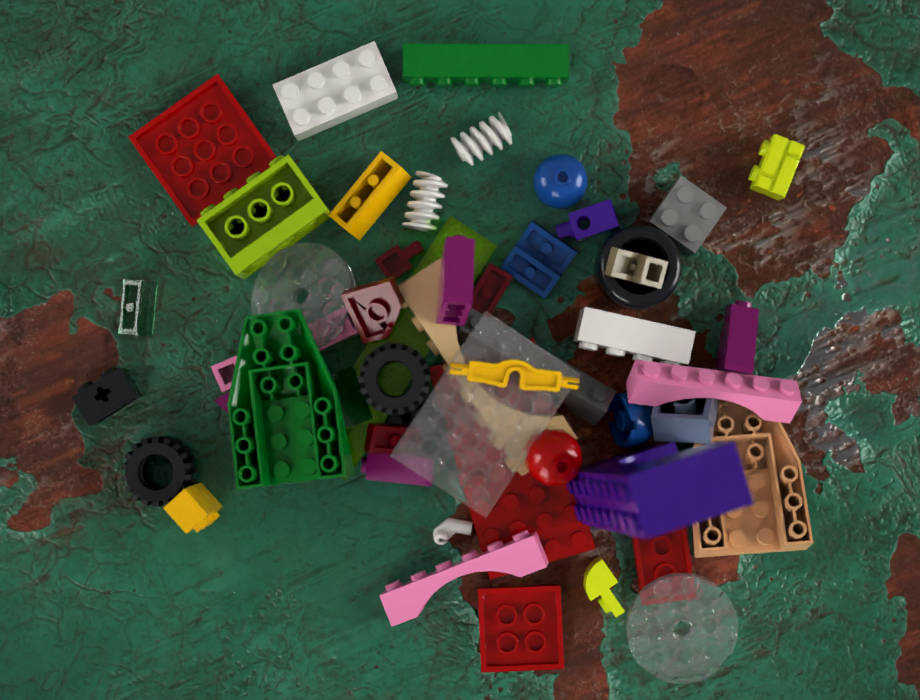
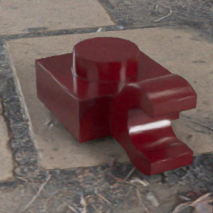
M418 240L403 251L398 245H395L378 257L375 262L387 278L394 277L397 280L414 268L409 260L422 253L425 249Z

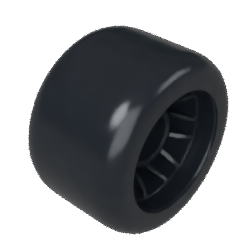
M647 225L628 226L612 234L600 247L594 264L595 280L601 293L612 304L626 310H645L662 303L674 292L681 276V257L674 242L661 230ZM611 247L668 261L662 288L658 289L604 275Z

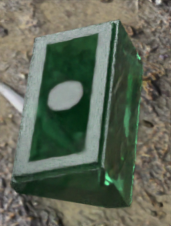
M123 280L118 334L148 337L153 335L157 295L156 282Z
M354 366L331 373L330 375L338 390L345 428L373 419L364 395L361 394V387Z

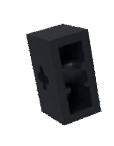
M113 366L100 374L102 379L94 384L92 381H89L77 389L79 393L73 396L72 399L89 426L99 424L143 396L126 368L116 369ZM109 389L111 393L107 395L108 399H103L104 390Z

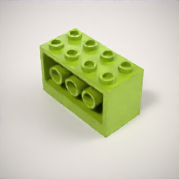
M289 154L285 157L280 155L269 163L270 168L263 173L258 171L252 174L246 180L247 184L239 190L234 188L223 196L224 201L217 206L212 204L201 211V217L197 219L199 225L235 275L243 279L248 278L331 218L328 216L331 212ZM284 194H290L287 201H281ZM262 210H267L263 218L259 217ZM241 225L244 226L243 232L238 234V228Z

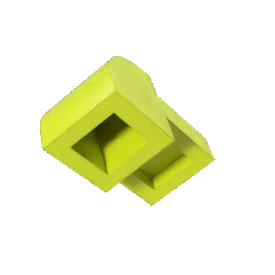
M598 556L586 568L583 579L584 589L590 601L600 595L601 598L597 601L605 613L608 614L612 611L617 618L625 611L609 588L618 583L603 559Z

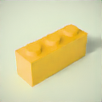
M381 151L328 216L360 241L412 177L399 164Z
M200 482L185 488L163 509L187 534L193 530L198 533L200 530L210 526L220 517L218 511L223 506Z

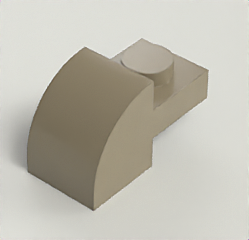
M611 247L604 275L661 289L668 261Z

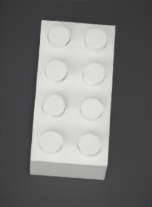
M375 41L273 84L293 134L298 141L398 99L397 91Z
M584 307L579 312L573 342L579 343L578 348L589 351H597L598 347L606 349L605 354L616 357H625V353L631 354L634 361L652 362L654 359L660 361V363L689 365L696 331Z

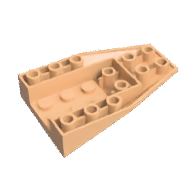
M718 399L719 407L712 442H735L754 504L692 524L695 558L807 550L813 544L801 461L781 422L763 420L745 406ZM694 443L693 448L704 445L705 443Z

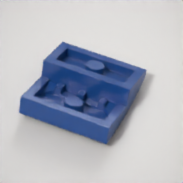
M532 220L500 268L543 298H546L578 250L566 242L560 241L556 235Z

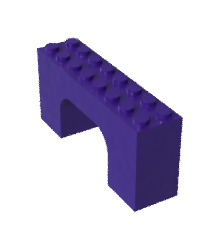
M657 442L581 466L577 476L566 484L569 493L574 494L576 505L573 506L577 520L582 521V524L642 539H649L754 504L735 442H711L679 453L675 442Z

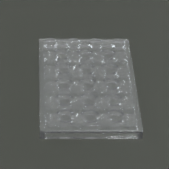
M484 311L451 361L453 363L468 364L469 360L498 363L505 359H518L530 364L533 368L559 371L565 377L579 378L581 375L487 311ZM449 364L390 456L486 518L529 454L531 446L540 437L571 389L560 388L559 392L522 390L519 388V373L517 371L510 373L506 387L468 381L466 376L449 374V368L458 369L451 368Z

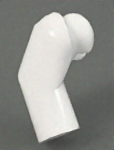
M447 518L433 532L435 543L445 545L448 539L456 533L470 535L473 522Z

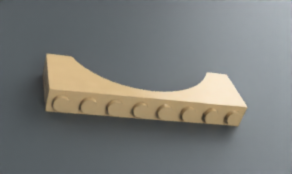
M440 257L398 285L405 301L403 309L409 307L414 314V317L411 318L412 323L419 333L425 331L430 339L426 344L436 357L440 354L445 361V364L442 365L443 370L450 380L456 378L461 386L457 391L465 403L471 401L476 408V411L473 412L474 417L481 427L485 424L491 431L488 438L497 450L499 448L503 449L507 455L503 460L510 471L513 473L517 470L523 476L529 472L525 466V449L535 434L544 429H563L576 440L578 438L564 416L558 412L537 414L513 409L490 396L478 382L468 381L466 376L449 374V368L458 369L451 368L450 362L465 364L458 344L456 325L436 324L442 257Z

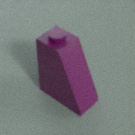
M462 235L446 237L442 250L436 324L464 326L473 303L475 239H467V237Z
M735 300V304L726 305L714 370L753 374L759 309L751 308L752 303Z
M367 453V457L362 456L361 473H366L365 480L432 486L435 455Z

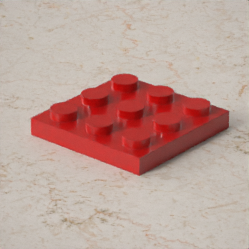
M560 584L477 587L481 673L564 669Z

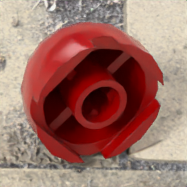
M563 429L541 430L531 438L526 446L525 466L530 474L544 485L553 487L566 485L581 470L583 462L582 450L576 439Z

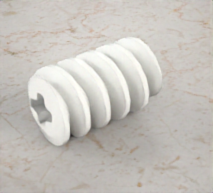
M498 112L499 121L494 116L489 117V126L484 121L479 122L480 131L471 126L469 128L470 137L463 131L460 132V142L455 137H451V142L462 162L466 161L473 166V156L482 161L484 160V150L492 156V146L495 145L501 151L503 150V140L509 145L513 144L511 132L500 112Z
M416 171L415 174L421 179L414 180L413 186L419 190L410 191V196L416 201H409L407 203V206L413 211L405 212L404 217L411 222L402 223V226L424 232L436 230L437 227L431 224L430 221L440 218L433 210L442 209V205L437 203L436 199L445 198V195L439 191V188H447L448 184L443 182L442 178L437 175Z

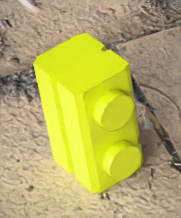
M777 134L771 136L769 140L764 139L758 155L762 156L760 163L753 166L748 180L752 181L749 189L776 200L785 198L805 146Z

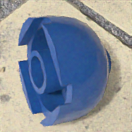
M554 154L545 158L537 166L533 177V189L537 198L545 206L555 209H567L576 205L583 198L588 186L587 173L583 164L575 157L567 154Z
M627 393L614 395L608 412H614L615 423L609 421V427L612 437L618 446H624L623 448L637 447L646 443L653 436L651 421L653 406L628 403Z

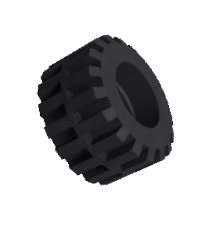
M389 343L375 348L372 353L366 356L359 370L360 377H358V381L361 387L360 391L364 395L366 402L373 406L375 410L389 415L405 414L417 408L426 398L431 385V373L424 357L414 348L400 343ZM391 362H399L406 365L412 374V384L409 390L400 396L386 394L379 385L378 377L381 369Z
M171 436L146 438L141 440L140 443L134 444L131 447L132 451L126 453L124 457L127 459L126 463H122L121 470H125V475H121L122 481L127 482L128 486L124 488L127 493L132 492L134 494L132 498L135 501L141 500L145 506H166L181 491L195 484L196 478H194V473H197V466L194 467L193 461H196L194 455H190L189 451L191 449L187 445H182L183 441L172 439ZM160 454L165 456L173 466L172 481L165 487L154 485L147 477L146 466L149 459L154 455Z

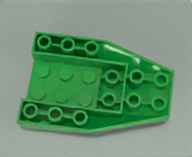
M301 309L245 316L227 404L236 489L355 475L338 390Z

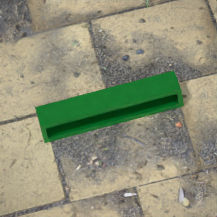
M403 44L404 83H409V86L423 87L425 83H436V86L450 87L453 86V83H464L465 87H478L480 83H491L492 87H506L507 83H518L519 87H534L535 83H546V87L555 88L561 87L562 83H567L569 78V44Z

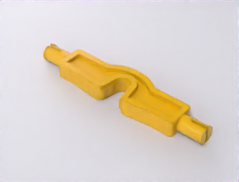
M505 359L498 363L469 360L468 364L450 362L451 368L458 369L449 368V374L466 376L468 381L481 382L498 387L507 386V381L512 371L519 373V388L522 390L559 392L560 388L578 390L579 387L577 384L568 383H579V378L562 376L561 372L555 370L533 368L530 364L518 359Z

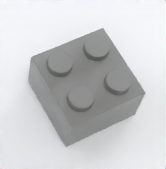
M681 176L673 184L645 225L664 232L671 238L678 249L691 256L697 252L727 207Z

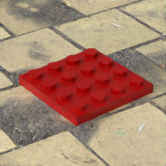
M219 74L213 76L128 136L191 227L199 224L197 219L201 217L200 213L202 210L212 204L215 206L224 201L223 196L234 188L239 190L247 184L246 180L252 174L258 171L260 173L270 168L269 163L277 157Z

